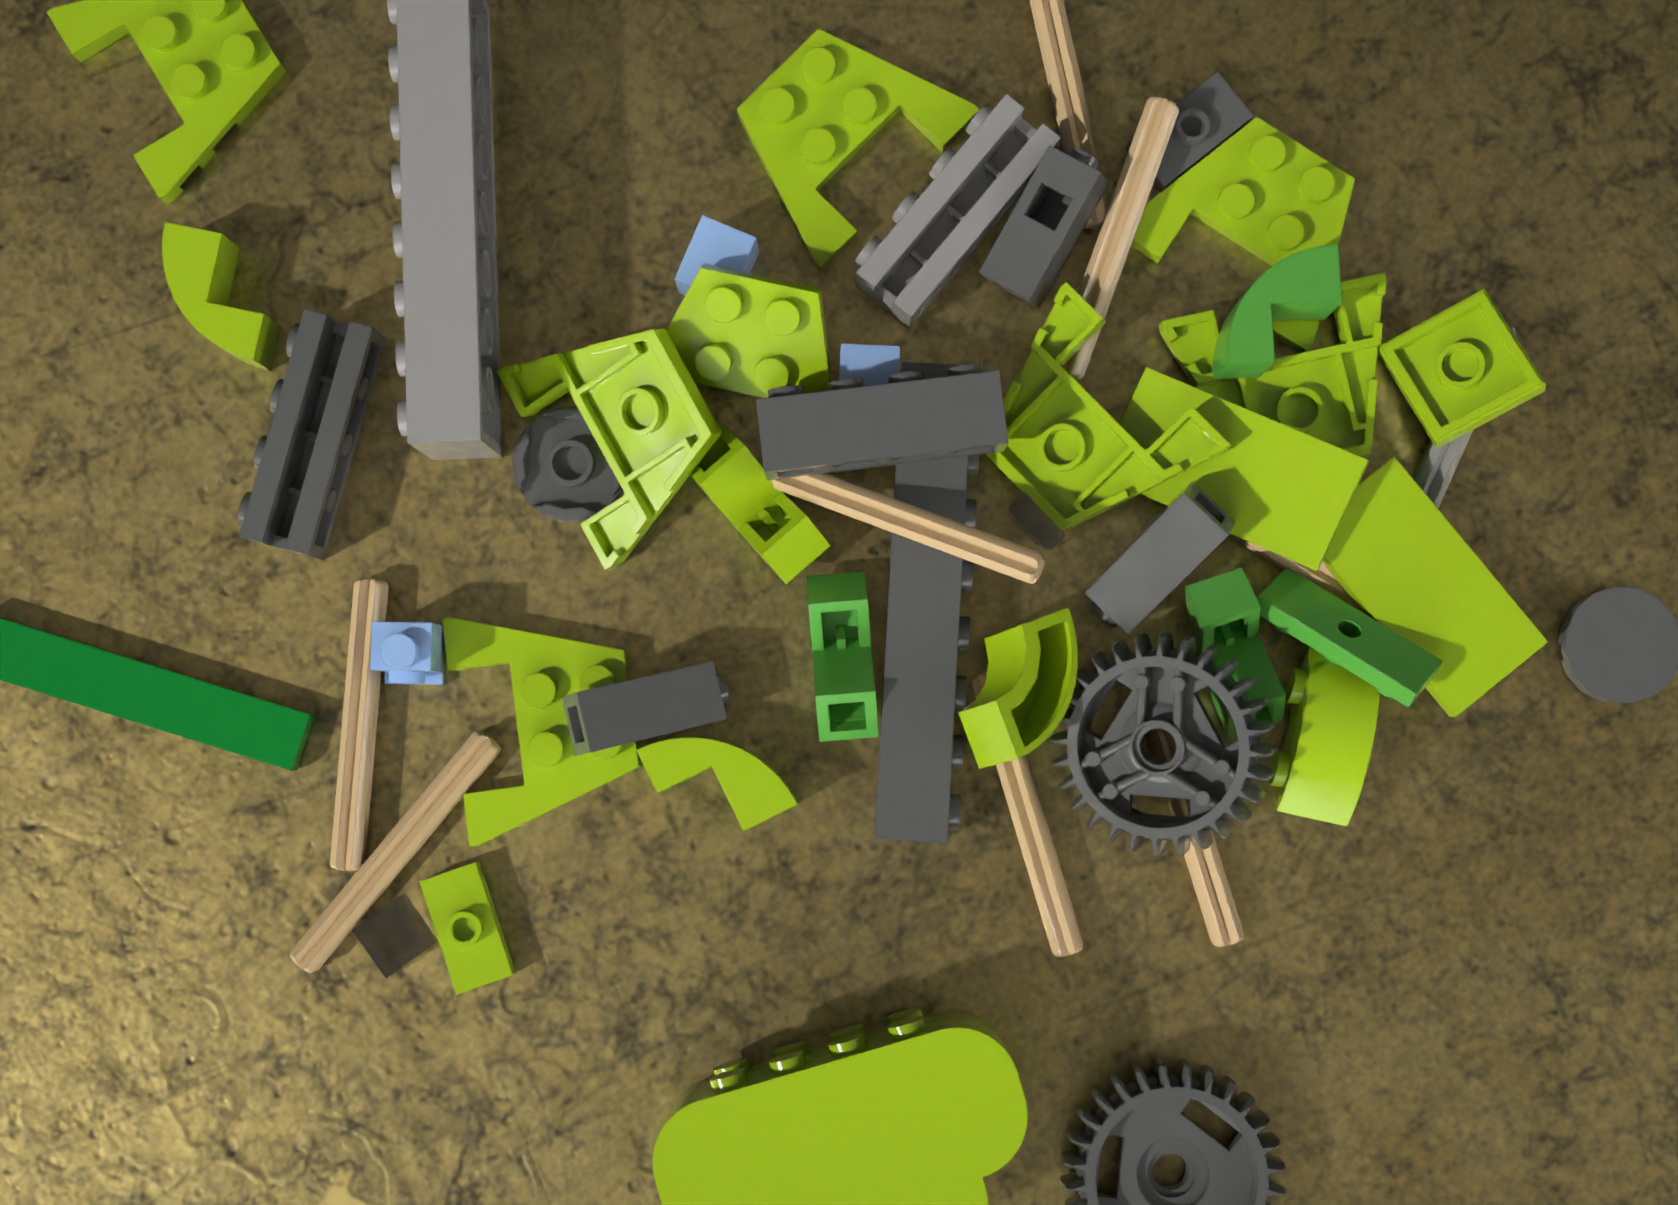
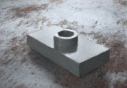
M1218 71L1176 104L1179 113L1154 180V184L1161 192L1246 126L1254 117L1252 112ZM1133 138L1128 141L1125 147L1127 151H1129Z

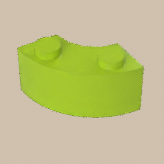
M1069 607L984 638L988 656L985 684L976 700L958 712L979 769L1016 760L1039 747L1054 732L1063 719L1073 696L1078 670L1077 637Z
M1309 647L1301 668L1293 667L1287 678L1285 702L1291 703L1288 729L1282 751L1277 750L1272 756L1269 767L1274 770V774L1268 780L1269 785L1276 786V808L1278 812L1347 827L1358 802L1370 761L1377 725L1380 693L1368 682L1342 666L1329 662L1321 653Z

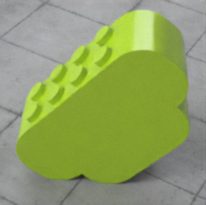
M919 1007L894 1013L886 1018L888 1026L865 1032L863 1024L836 1030L829 1034L830 1043L810 1049L807 1048L806 1041L781 1046L771 1051L772 1060L750 1066L748 1058L726 1062L714 1068L715 1076L692 1085L680 1095L672 1106L654 1146L652 1164L661 1204L989 1205L983 1177L998 1171L1014 1157L1023 1142L1027 1129V1104L1017 1069L999 1034L980 1017L959 1010H941L923 1015Z

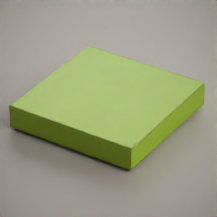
M1485 289L1478 291L1378 347V355L1436 449L1546 391V383Z

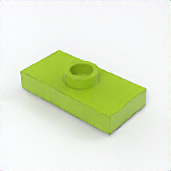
M480 861L419 881L456 995L510 977L516 973Z

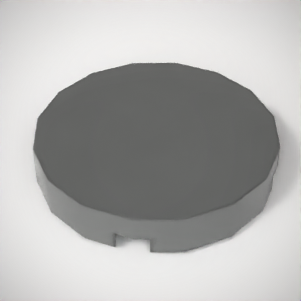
M578 407L553 408L541 414L542 417L528 425L519 435L512 457L514 481L525 500L545 517L564 523L584 522L619 499L624 491Z
M1615 586L1585 595L1569 609L1559 629L1558 644H1561L1563 659L1560 660L1565 674L1581 692L1600 702L1632 704L1654 697L1672 681L1678 669V624L1676 618L1659 598L1640 588Z

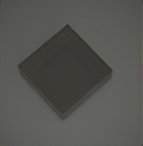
M1025 492L1007 510V515L1042 552L1050 551L1066 536Z
M405 893L399 895L352 929L385 978L396 973L438 942V939Z

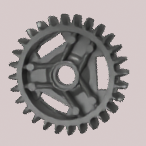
M1163 632L1159 635L1157 648L1152 647L1148 634H1140L1134 638V653H1132L1125 640L1117 641L1112 645L1115 661L1105 652L1100 651L1091 658L1098 671L1097 674L1087 667L1077 670L1076 678L1084 688L1083 690L1074 688L1070 701L1074 707L1073 709L1068 708L1061 720L1062 723L1068 724V730L1051 735V742L1067 745V752L1052 761V765L1060 767L1070 766L1072 772L1071 775L1059 783V788L1078 787L1081 795L1071 804V809L1077 810L1089 804L1095 810L1087 823L1089 828H1093L1104 820L1111 823L1107 835L1108 842H1113L1124 831L1131 833L1129 839V850L1131 852L1137 851L1145 839L1149 838L1151 839L1154 856H1160L1166 850L1168 840L1173 841L1177 855H1185L1190 848V836L1194 837L1201 850L1207 849L1213 844L1210 828H1213L1223 839L1228 838L1234 832V827L1228 815L1241 823H1245L1251 817L1252 812L1242 800L1246 799L1254 803H1260L1265 797V792L1253 784V780L1267 781L1273 777L1274 770L1260 764L1259 758L1274 755L1277 752V745L1260 742V735L1271 731L1276 726L1273 720L1257 721L1255 713L1268 703V699L1266 697L1248 699L1245 692L1255 683V677L1250 676L1236 682L1231 675L1239 664L1238 659L1233 658L1225 664L1218 666L1214 663L1219 650L1217 645H1210L1201 655L1195 654V636L1189 635L1185 637L1179 649H1174L1171 632ZM1118 680L1132 689V692L1104 737H1101L1091 730L1093 717L1115 681ZM1207 686L1223 701L1233 719L1238 740L1227 746L1224 745L1197 694V691ZM1163 729L1173 736L1176 742V753L1170 761L1156 762L1146 754L1143 742L1149 730ZM1133 795L1191 799L1190 816L1181 817L1143 813L1132 807Z
M1155 1059L1154 1076L1147 1077L1137 1063H1133L1131 1070L1134 1082L1127 1085L1119 1076L1112 1073L1110 1080L1115 1092L1109 1097L1099 1089L1092 1088L1091 1093L1099 1107L1095 1112H1092L1087 1108L1078 1106L1076 1112L1086 1124L1084 1131L1067 1128L1065 1132L1067 1138L1078 1146V1150L1061 1151L1060 1153L1062 1163L1065 1166L1076 1169V1172L1060 1176V1184L1065 1191H1078V1194L1065 1200V1205H1272L1267 1201L1268 1196L1286 1194L1285 1188L1278 1181L1269 1178V1174L1284 1171L1286 1166L1279 1157L1266 1154L1281 1145L1279 1138L1274 1133L1266 1132L1259 1134L1270 1123L1268 1115L1260 1110L1247 1115L1255 1104V1098L1251 1094L1243 1091L1231 1099L1237 1086L1232 1078L1224 1075L1214 1087L1215 1073L1210 1066L1202 1065L1196 1078H1192L1191 1066L1183 1059H1179L1175 1075H1170L1167 1065L1162 1059ZM1191 1099L1200 1101L1237 1130L1238 1134L1227 1148L1181 1113ZM1108 1135L1122 1137L1115 1195L1097 1193L1101 1151ZM1168 1153L1181 1156L1186 1165L1184 1177L1180 1182L1172 1186L1161 1185L1153 1177V1166L1156 1160Z

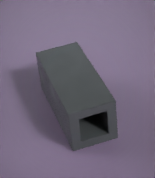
M1049 145L979 273L991 283L1040 308L1109 185L1103 174L1097 170L1101 162L1074 146H1070L1067 152L1064 153Z
M1192 481L1086 590L1085 594L1092 600L1090 605L1093 611L1109 626L1116 627L1119 625L1129 634L1230 534L1236 522Z
M713 661L588 689L561 697L575 756L726 720L724 708L727 707L729 700L725 680L720 673H716Z

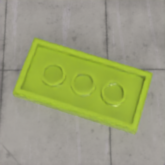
M1146 367L1120 424L1144 449H1148L1190 406L1200 413L1232 446L1225 453L1142 493V495L1168 506L1193 481L1236 522L1230 532L1231 534L1318 571L1369 460Z
M1395 456L1384 462L1358 484L1322 563L1364 614L1443 661L1438 672L1425 688L1449 717H1457L1548 643V641Z

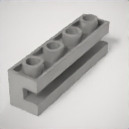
M1008 94L1001 99L995 108L985 104L978 111L966 129V132L970 135L969 139L958 152L950 147L940 156L929 172V176L934 179L921 196L917 195L914 191L911 192L892 216V220L897 223L883 241L878 236H874L855 260V264L860 267L856 272V286L908 329L911 328L1020 198L1049 145L1056 149L1058 148L1061 137L1044 123L1038 129H1035L1022 118L1025 108Z

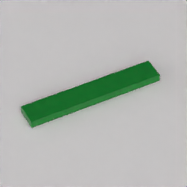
M0 617L1 681L283 769L297 771L315 714Z

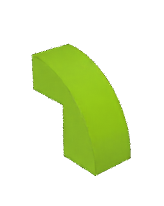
M165 222L162 236L163 267L169 289L181 312L195 329L212 343L246 363L271 371L281 326L263 313L228 306L241 248L222 233Z
M721 423L719 427L722 434L690 476L752 548L787 584L831 545L808 516L782 491L776 490L773 487L772 480L766 479L764 468L749 449Z
M675 738L652 743L637 749L638 755L657 793L663 792L709 768H713L743 831L799 803L792 789L772 766L759 756L732 743L709 738Z

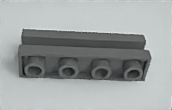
M307 309L303 311L300 324L295 323L292 326L286 344V353L290 357L284 380L279 379L276 382L271 394L270 410L274 413L268 436L263 435L260 438L254 454V467L258 471L252 492L248 491L245 493L238 509L237 520L238 524L242 526L239 537L324 560L386 343V338L372 326L349 321V325L336 322L326 314Z
M983 364L955 366L948 369V377L924 379V372L922 371L900 372L889 375L888 384L864 386V380L861 378L841 379L828 383V391L804 394L803 386H782L768 390V398L756 399L763 467L767 480L1004 452L1008 445L999 370L984 372Z

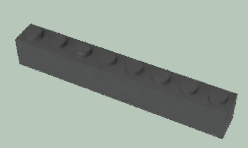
M902 362L900 372L922 371L924 372V379L948 377V369L959 365ZM979 455L895 465L893 498L975 528L977 501L976 499H966L967 476H978ZM892 532L874 837L875 839L947 843L948 830H959L961 795L950 794L951 770L962 771L964 735L953 734L954 711H961L966 707L967 676L956 674L958 652H968L970 617L960 616L961 593L972 592L973 562Z

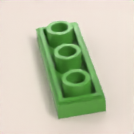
M1288 567L1257 598L1261 606L1260 616L1271 622L1276 629L1292 635L1321 653L1329 662L1342 666L1374 686L1382 695L1393 698L1408 708L1434 678L1443 662Z

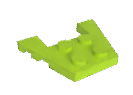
M82 0L56 6L46 11L71 54L80 62L85 61L128 34H131L184 121L181 127L133 155L158 198L167 205L175 201L182 193L183 189L180 186L197 166L203 168L215 155L214 147L235 123L240 126L287 72L244 0Z
M819 28L737 108L741 123L768 176L773 181L786 206V211L795 229L798 230L814 266L820 272L857 238L858 231L818 191L897 113H902L929 141L943 152L967 129L971 120L980 110L975 104Z
M1256 117L1146 203L1131 247L1158 264L1188 216L1192 215L1273 266L1286 257L1309 248L1339 245L1355 178L1259 117ZM1320 320L1272 321L1273 338L1297 353L1310 351L1315 342Z
M704 263L666 330L694 382L761 398H768V390L782 386H803L804 394L828 391V383L831 382L830 357L821 289ZM832 472L830 474L839 475L840 472Z
M1385 272L1341 282L1342 303L1333 311L1341 344L1275 358V363L1259 378L1212 379L1214 349L1219 335L1214 310L1163 320L1159 324L1160 335L1193 387L1360 457L1366 458L1372 454L1378 380H1375L1376 363L1383 329L1380 317L1382 297L1386 294L1387 283Z
M1067 282L1059 288L1053 300L1055 304L1043 328H1039L1030 346L1032 350L1016 381H1012L1003 399L1008 445L1004 452L986 454L1062 532L1225 453L1232 446L1200 413L1190 406L1148 449H1144L1064 368V364L1106 323Z
M665 328L651 329L589 345L585 348L549 355L538 360L506 366L497 371L521 417L536 415L569 392L622 487L624 495L580 524L605 570L617 567L625 561L722 434L719 425Z
M442 618L448 671L510 665L524 777L523 786L463 794L469 847L483 845L518 826L532 821L571 800L641 767L640 757L637 749H639L638 741L575 756L561 698L576 692L630 680L627 652L625 650L458 618Z

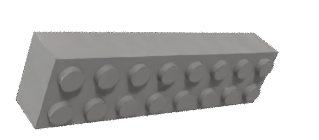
M387 0L390 22L392 25L397 24V45L389 46L388 63L392 81L394 83L398 82L399 104H391L390 106L392 136L395 141H400V162L393 163L391 167L392 189L395 198L401 199L402 221L394 222L393 224L394 251L397 258H403V281H396L394 286L395 308L398 317H404L405 340L397 341L395 352L398 374L400 377H406V400H399L397 405L399 432L401 436H407V443L433 461L503 458L501 380L497 374V371L500 370L490 7L487 0Z

